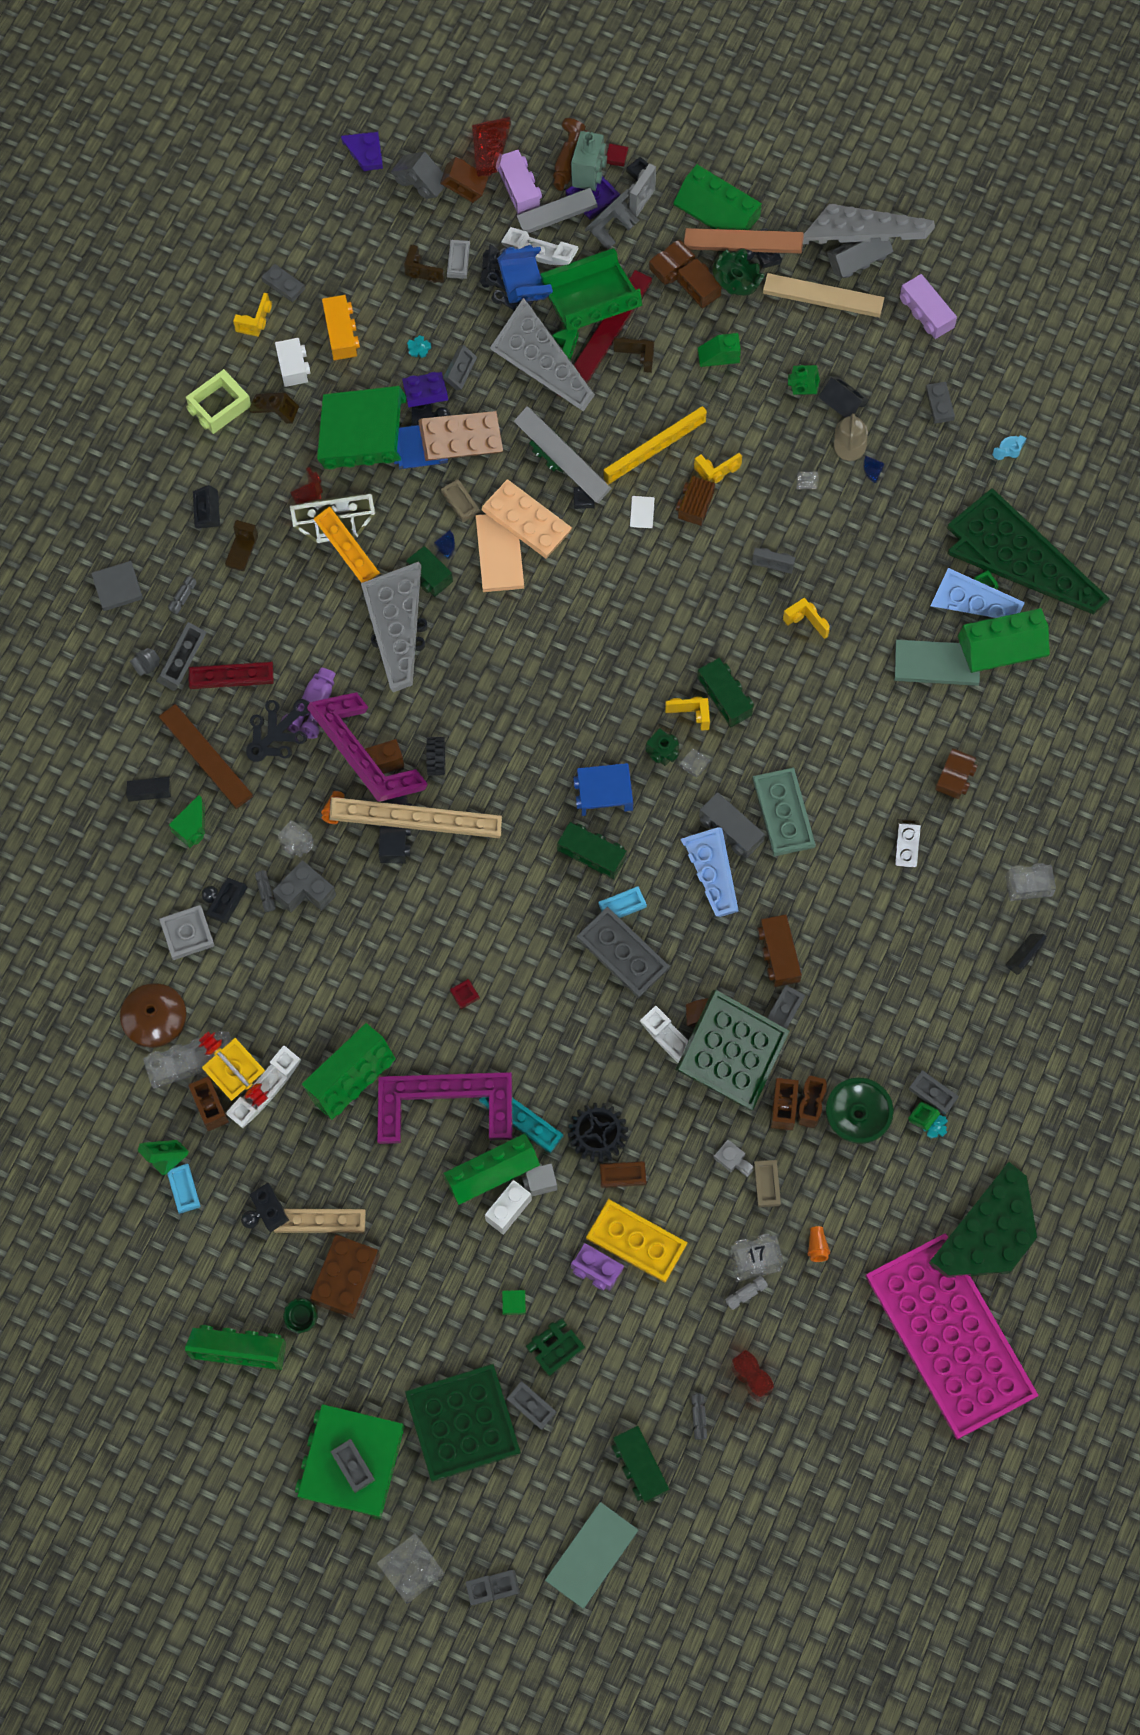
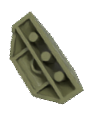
M372 493L312 500L290 506L293 527L316 543L330 541L314 521V518L329 506L353 538L361 534L375 515Z

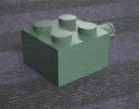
M580 131L571 162L573 187L581 189L591 188L592 191H596L597 184H601L603 176L601 170L602 167H606L607 156H605L607 144L604 143V135Z

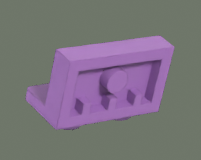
M584 1243L575 1260L571 1262V1269H573V1273L582 1279L585 1277L593 1281L592 1284L603 1291L605 1288L609 1291L612 1289L624 1268L622 1264Z

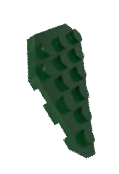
M1008 1162L930 1260L929 1264L946 1278L963 1275L981 1276L993 1273L1009 1274L1037 1239L1027 1176Z

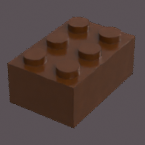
M335 1235L311 1294V1302L314 1305L355 1319L379 1260V1251Z

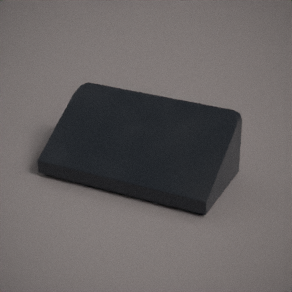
M207 485L193 491L195 528L220 526L218 490Z
M170 777L127 781L126 797L128 802L170 798Z
M1030 934L1005 966L1016 975L1020 974L1044 945L1047 936L1044 934Z

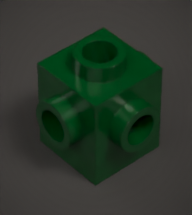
M659 728L647 741L646 752L650 754V758L654 762L666 766L669 762H674L679 756V741L674 735L667 734Z

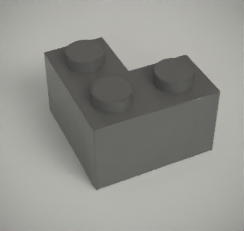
M425 151L403 155L391 171L398 184L402 186L414 185L418 189V193L425 199L437 197L445 187L440 184L443 172Z
M303 860L273 890L275 900L290 913L305 898L322 911L336 897L334 886Z

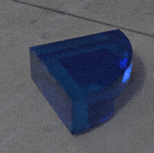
M865 456L863 467L866 476L874 483H877L885 463Z
M449 530L434 542L435 547L447 559L453 555L455 550L454 535Z

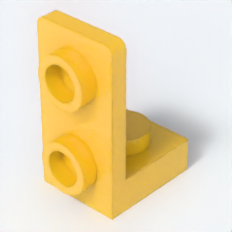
M263 293L255 318L248 315L241 316L235 314L233 322L236 332L259 337L260 331L264 330L266 325V314L270 313L272 301L269 300L268 293Z
M738 453L714 468L711 461L705 459L701 454L695 458L694 469L703 480L718 483L725 475L730 472L733 473L741 467L742 455Z
M805 598L784 610L783 621L787 625L793 622L798 623L805 615L824 639L828 637L830 626L827 620L821 618L813 603H809Z
M693 697L687 700L673 698L665 702V713L696 711V723H700L701 730H709L708 698Z

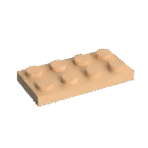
M508 479L482 506L483 512L545 559L549 557L572 530L571 526Z

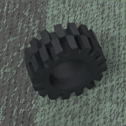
M427 737V775H445V737Z

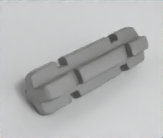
M759 1276L753 1280L754 1283L751 1284L750 1282L736 1291V1295L732 1294L725 1300L729 1308L734 1310L740 1306L739 1303H745L757 1295V1291L766 1289L768 1287L766 1280Z

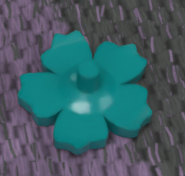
M419 335L414 338V341L409 340L407 342L408 353L411 357H418V355L421 358L426 357L428 350L431 349V343L427 340L424 341V336Z
M938 1116L928 1129L927 1137L932 1139L937 1138L938 1135L943 1137L947 1134V1127L944 1126L948 1122L946 1116Z

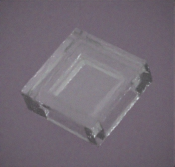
M799 472L796 481L797 489H817L818 472Z
M693 748L680 763V767L698 778L710 763V759Z

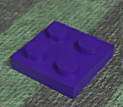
M431 372L426 375L409 376L402 379L408 407L448 401L442 372Z

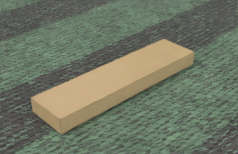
M284 1209L289 1221L274 1230L275 1233H365L366 1210Z

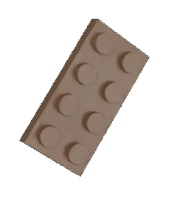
M496 411L418 420L425 461L503 452Z

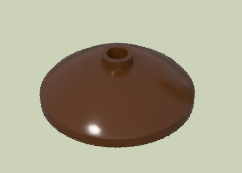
M158 983L146 984L132 991L123 1002L120 1011L121 1026L127 1037L134 1043L149 1048L161 1047L176 1039L183 1030L187 1017L184 1001L178 992L167 985ZM154 1008L155 1011L153 1013H147L148 1009Z

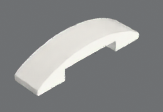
M510 227L501 241L502 245L507 248L521 249L528 245L541 247V251L535 256L537 262L550 265L570 264L579 249L578 246L564 242L555 245L531 238L528 232Z
M655 1006L640 1022L658 1044L679 1063L688 1040L671 1024V1020Z
M283 1046L270 1061L271 1065L253 1084L254 1086L255 1084L262 1083L260 1089L263 1092L269 1091L266 1094L268 1099L259 1107L256 1104L251 1106L253 1100L251 1098L245 1099L244 1095L242 1098L239 1097L225 1114L244 1128L280 1091L297 1068L301 1059L287 1047Z

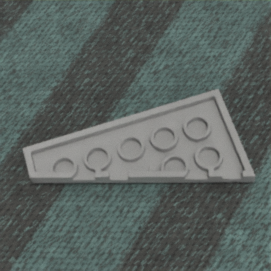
M829 204L804 233L803 244H809V241L819 240V244L827 243L828 240L837 239L840 243L871 241V238H881V241H888L891 237H900L901 240L926 239L935 228L934 220Z
M523 298L489 349L584 412L595 394L534 310Z
M419 562L361 583L392 692L413 685L421 564Z

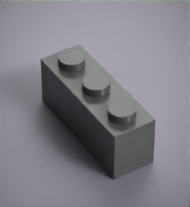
M871 238V241L847 242L827 252L834 275L847 278L859 269L868 268L871 265L870 263L886 259L887 255L893 252L890 239L888 241H881V238Z
M188 622L183 628L156 682L175 691L207 632Z
M718 792L700 809L699 818L701 823L707 828H722L724 840L731 845L732 850L738 856L742 855L747 859L764 842L765 834Z

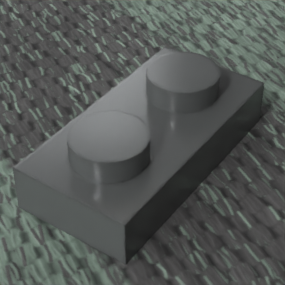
M276 264L262 276L264 283L292 303L305 290L303 283Z
M465 345L458 346L443 379L455 390H462L477 356Z
M947 383L927 384L925 389L934 424L954 421L955 415Z
M755 548L752 564L792 574L796 557H792L787 553L771 552L766 548Z
M785 985L768 1019L788 1029L805 995Z
M923 1070L909 1087L911 1092L933 1108L938 1109L944 1116L959 1098L958 1095Z
M522 1381L507 1398L510 1403L541 1430L545 1428L557 1413Z
M351 1439L331 1451L355 1493L375 1481Z

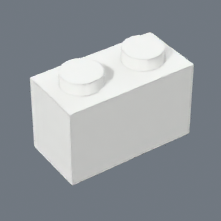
M299 338L275 342L284 387L307 383V374L311 373L308 362H304L303 357H307L305 345H300Z
M513 1180L485 1214L486 1222L504 1235L531 1202V1193Z

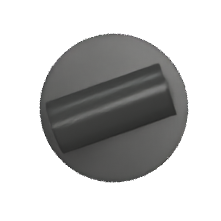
M146 648L136 653L134 658L130 660V663L138 675L141 676L144 673L149 674L159 666L160 658L154 650Z

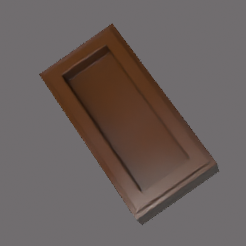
M645 1161L600 1164L601 1188L646 1185Z

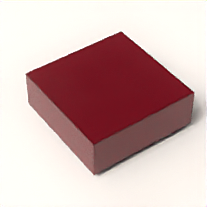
M609 143L606 164L624 167L629 147Z
M469 979L449 989L460 1009L480 999Z

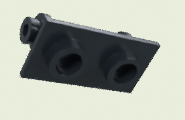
M489 244V249L483 253L482 268L485 270H482L480 283L484 288L490 286L486 283V277L490 272L497 273L501 278V270L497 259L500 251L492 244Z

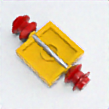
M208 1031L199 1039L201 1044L198 1047L204 1046L207 1049L205 1055L214 1053L215 1056L202 1069L231 1101L246 1089L248 1091L245 1094V1099L251 1098L253 1100L251 1106L256 1104L259 1107L268 1099L266 1094L269 1091L263 1092L260 1089L262 1083L255 1084L252 1087V1082L265 1070L236 1038L223 1049H218L222 1044V1039L216 1040L214 1038L216 1032L210 1034Z

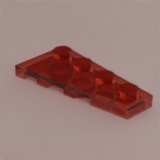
M510 117L472 125L478 177L489 176L498 172L511 127Z

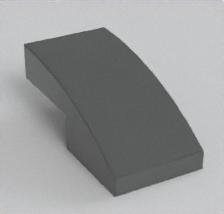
M515 1570L466 1581L471 1606L520 1594Z

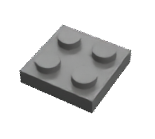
M650 163L645 170H641L636 184L631 185L628 192L630 195L628 202L629 210L636 217H638L655 191L656 166Z
M201 905L159 919L173 960L215 946Z

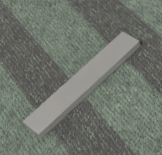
M527 406L514 420L596 503H599L612 489L530 407Z

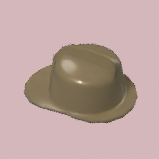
M855 414L841 420L835 429V452L841 459L846 461H855L861 458L867 447V426Z

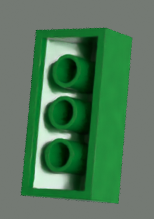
M697 164L686 176L673 205L712 229L750 230L760 218L762 203Z
M1042 608L965 624L957 636L971 673L1048 657L1050 655L1049 628Z
M522 1134L444 1172L442 1176L456 1202L460 1205L540 1166L531 1142L526 1134Z
M200 1325L199 1328H192L185 1352L194 1360L282 1370L286 1341L279 1334L268 1333L266 1337L258 1336L259 1333L255 1331H245V1334L236 1333V1330L231 1328H222V1331L213 1330L212 1326Z

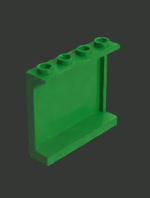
M614 248L540 274L543 285L551 284L553 292L548 296V299L568 332L642 306L640 289L635 290L618 263L617 252Z
M393 386L323 394L317 460L324 469L332 470L337 467L351 468L356 465L371 466L376 463L390 464L395 461H401V457L397 453L401 404L406 403V395L401 387Z
M322 1404L321 1410H317L315 1413L314 1424H317L315 1432H311L308 1439L309 1455H305L302 1461L301 1469L304 1470L302 1479H298L295 1493H298L297 1497L299 1500L305 1499L381 1519L405 1428L404 1424ZM350 1439L375 1479L373 1483L357 1493L353 1491L331 1453L332 1450Z

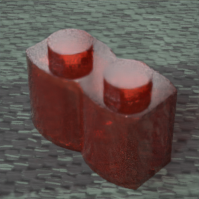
M744 1350L732 1360L731 1368L734 1375L741 1382L745 1383L746 1389L753 1399L760 1402L772 1393L774 1388L772 1379L765 1371L759 1369L758 1361L749 1351Z

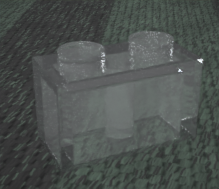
M1037 863L1032 865V867L1018 865L1008 869L1006 874L1010 901L1051 897L1056 890L1052 864Z

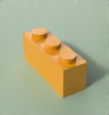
M346 295L323 298L322 302L333 360L356 357V348H360L358 336L353 335V331H356L355 320L350 319V314H353L351 302H347Z

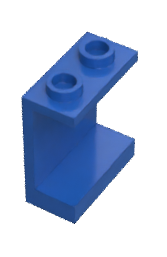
M532 245L524 246L521 249L509 247L504 249L503 253L497 258L509 303L521 302L523 298L526 301L545 300L553 292L551 284H542L535 256L541 251V247H532Z
M419 425L399 428L397 453L400 455L401 461L394 462V464H399V470L448 463V459L425 461Z
M628 763L577 768V776H573L574 788L579 789V796H576L577 809H581L582 816H586V809L624 805V812L633 811Z

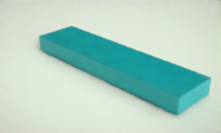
M481 1097L479 1102L489 1109V1097ZM512 1097V1126L522 1134H526L530 1140L551 1154L564 1137V1134Z

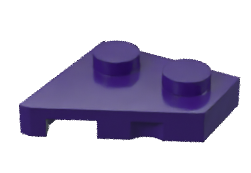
M378 132L341 136L342 144L346 145L350 150V154L358 161L363 171L383 169Z

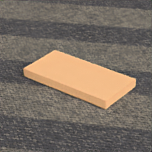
M476 515L483 592L524 589L519 538L489 515Z

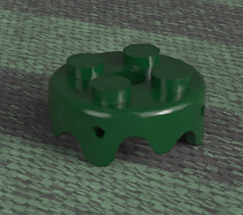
M740 249L735 253L725 250L722 254H719L712 267L713 276L717 283L729 294L741 296L753 294L764 278L765 274L759 271V264L748 262V252L745 249Z

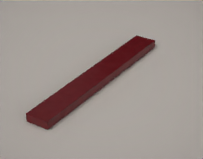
M634 270L629 278L635 290L640 289L642 298L651 285L652 278ZM635 309L603 319L584 348L574 367L587 384L614 343V338H617Z

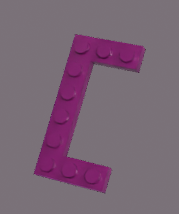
M357 692L309 703L307 707L309 712L378 802L426 789L428 784L416 769L385 777L341 718L364 714L369 708Z
M512 1073L379 1077L377 1142L379 1144L401 1143L402 1100L489 1097L490 1141L512 1140Z

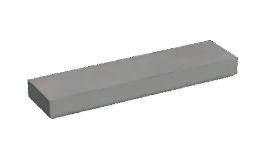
M591 188L519 214L517 219L521 229L531 233L598 206Z

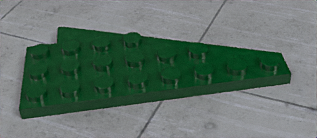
M993 488L947 526V529L960 540L948 550L947 554L983 570H989L991 573L1093 615L1109 602L1110 598Z

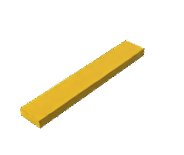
M703 406L605 468L604 481L607 484L612 483L705 423L706 409Z

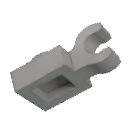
M729 1140L714 1155V1159L730 1172L737 1168L746 1177L753 1172V1166L746 1160H743L745 1153Z

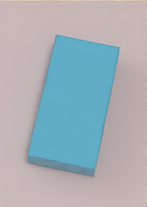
M638 886L598 902L601 911L608 907L619 918L647 907Z
M184 1164L170 1170L167 1174L178 1213L181 1214L200 1208L201 1205L189 1164Z

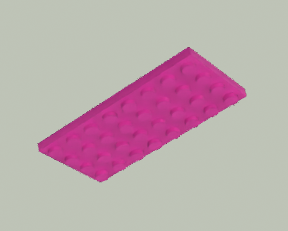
M945 1233L866 1274L865 1277L955 1438L958 1440L1037 1398L1039 1395L972 1278L969 1275L946 1278L929 1264L930 1260L948 1239Z

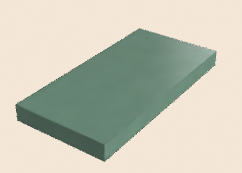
M896 640L894 681L979 686L980 671L970 672L960 643Z
M794 767L753 776L752 780L773 857L815 848L816 844Z
M600 1502L545 1581L584 1610L639 1530Z

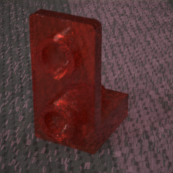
M310 467L306 468L309 484L290 492L295 504L322 499L321 493H323L320 485V477L317 472L313 473Z

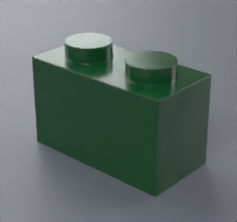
M425 546L406 560V566L416 562L421 564L420 586L426 593L430 592L434 597L453 582L452 572Z

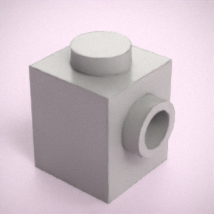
M539 1163L540 1166L525 1172L526 1177L522 1178L523 1185L527 1191H530L531 1197L557 1190L552 1163L543 1166Z

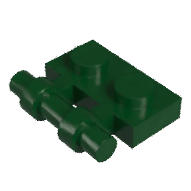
M562 1318L555 1323H550L547 1326L548 1329L539 1336L536 1334L531 1338L532 1341L525 1346L530 1353L537 1348L541 1351L535 1357V1360L549 1377L585 1350V1346L572 1329L565 1334L561 1332V1329L567 1325ZM552 1336H555L558 1340L547 1347L544 1343Z

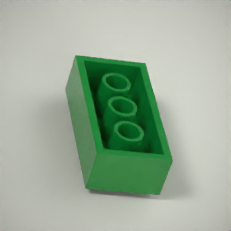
M365 1023L301 1085L315 1106L333 1120L343 1112L350 1102L358 1098L360 1093L368 1085L372 1084L385 1069H388L396 1058L385 1039L370 1025Z

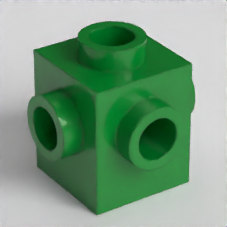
M793 366L792 373L788 375V385L792 387L793 395L817 394L820 383L818 366Z

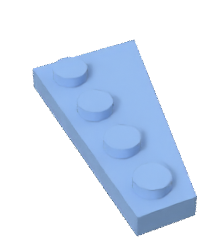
M948 568L930 606L998 618L1020 613L1025 602Z
M717 827L682 838L681 841L689 852L690 861L694 863L698 872L697 876L705 887V894L715 915L722 917L739 912L722 828Z

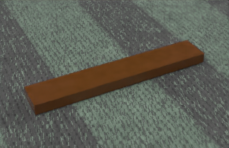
M176 704L159 715V719L235 809H238L253 797L249 789Z

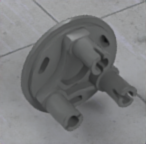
M629 189L623 192L584 229L585 232H591L607 250L616 243L605 230V225L612 218H617L627 231L639 221L629 210V205L624 201L629 196Z

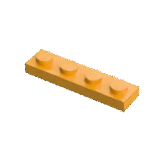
M330 506L314 518V521L361 583L374 579L380 574Z

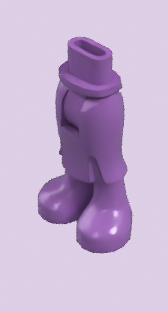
M320 668L318 674H314L308 683L302 699L313 702L329 698L334 686L335 672ZM302 703L298 707L299 711H303L305 708ZM311 713L303 724L305 716H299L287 728L292 733L303 731L307 734V738L310 739L317 738L320 731L317 726L318 722Z

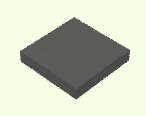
M131 561L91 573L103 611L143 599Z

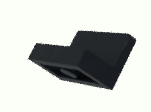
M831 377L819 395L822 401L844 418L855 414L859 407H865L869 401L840 377Z

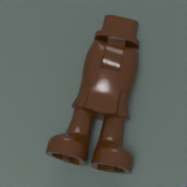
M565 118L562 122V128L568 132V139L563 144L555 163L556 172L553 173L555 179L553 185L559 191H563L565 184H568L572 177L571 162L580 131L588 132L585 130L586 126L583 123L572 118Z

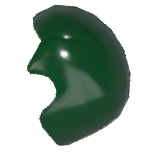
M298 1298L290 1301L285 1307L283 1319L289 1330L296 1334L309 1332L316 1325L318 1311L311 1301Z

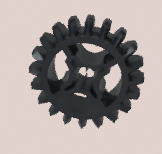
M596 1102L593 1103V1109H590L588 1105L584 1106L585 1112L578 1109L577 1114L579 1117L572 1116L571 1118L575 1124L568 1125V1129L572 1131L568 1133V1138L573 1139L570 1142V1146H577L575 1153L579 1154L583 1151L582 1159L584 1160L590 1155V1162H594L595 1157H599L600 1163H603V1156H606L609 1161L612 1160L611 1153L618 1156L619 1150L617 1148L624 1149L625 1144L623 1142L628 1141V1136L625 1135L628 1132V1127L623 1126L626 1124V1119H619L621 1112L618 1111L613 1114L614 1106L606 1110V1103H602L601 1108H597ZM596 1117L605 1118L609 1120L611 1123H601L597 1120ZM589 1120L590 1129L580 1136L579 1132L582 1125ZM594 1125L599 1132H602V1140L597 1133L594 1134ZM616 1129V1138L610 1145H607L606 1136ZM595 1142L600 1148H593L587 1144Z

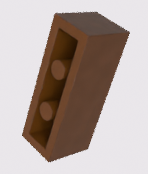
M787 914L761 919L760 927H757V934L759 940H763L764 943L762 954L764 961L768 960L770 968H767L769 981H773L774 987L799 983L802 974Z

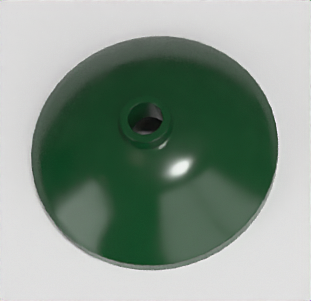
M851 1078L841 1082L832 1090L827 1100L826 1117L830 1127L840 1138L851 1143L866 1144L879 1139L887 1132L893 1120L894 1108L888 1092L880 1084L867 1078ZM860 1112L862 1114V1117L857 1118L855 1117L854 1113Z

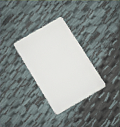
M632 496L630 527L653 528L654 497Z

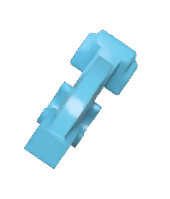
M1021 435L1019 437H1007L1001 441L999 448H994L992 455L997 460H1002L1007 456L1017 458L1027 438Z

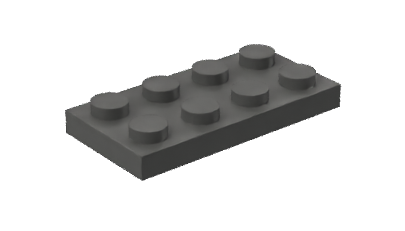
M608 907L577 935L576 939L638 998L670 968L660 956Z

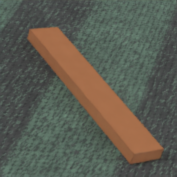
M686 228L684 244L690 250L738 251L745 249L752 252L802 254L804 233Z

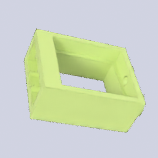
M224 369L186 396L188 404L186 408L192 416L196 415L205 430L209 429L213 434L251 406L249 395ZM220 387H223L235 401L211 418L198 403Z

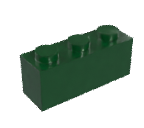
M718 658L698 669L697 679L730 728L752 716L753 701L742 692L741 683L737 679L734 680L727 663L723 664L721 659Z
M569 822L557 843V851L613 880L627 858V851L622 845L618 843L612 844L606 841L604 836L598 833L593 834L578 823L573 824Z
M639 1426L613 1437L612 1451L615 1457H621L624 1463L621 1469L626 1479L631 1478L635 1486L632 1488L636 1500H642L645 1505L669 1493L670 1489Z

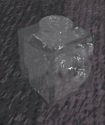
M292 820L289 821L278 835L280 844L284 846L283 849L292 856L295 854L301 858L304 853L307 854L313 847L312 834Z

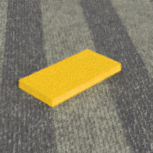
M610 1199L607 1200L586 1236L587 1240L664 1283L668 1280L688 1242Z

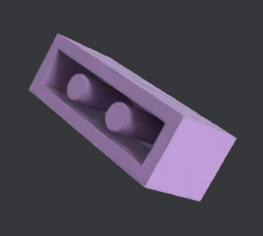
M519 150L497 156V170L517 213L521 214L540 207L542 194L540 188L534 185L533 173L531 171L528 172L525 156H521Z
M922 274L902 285L900 293L902 303L912 310L913 316L921 321L928 334L937 339L955 328L957 316Z

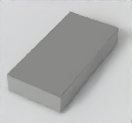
M450 240L447 278L467 279L470 241Z

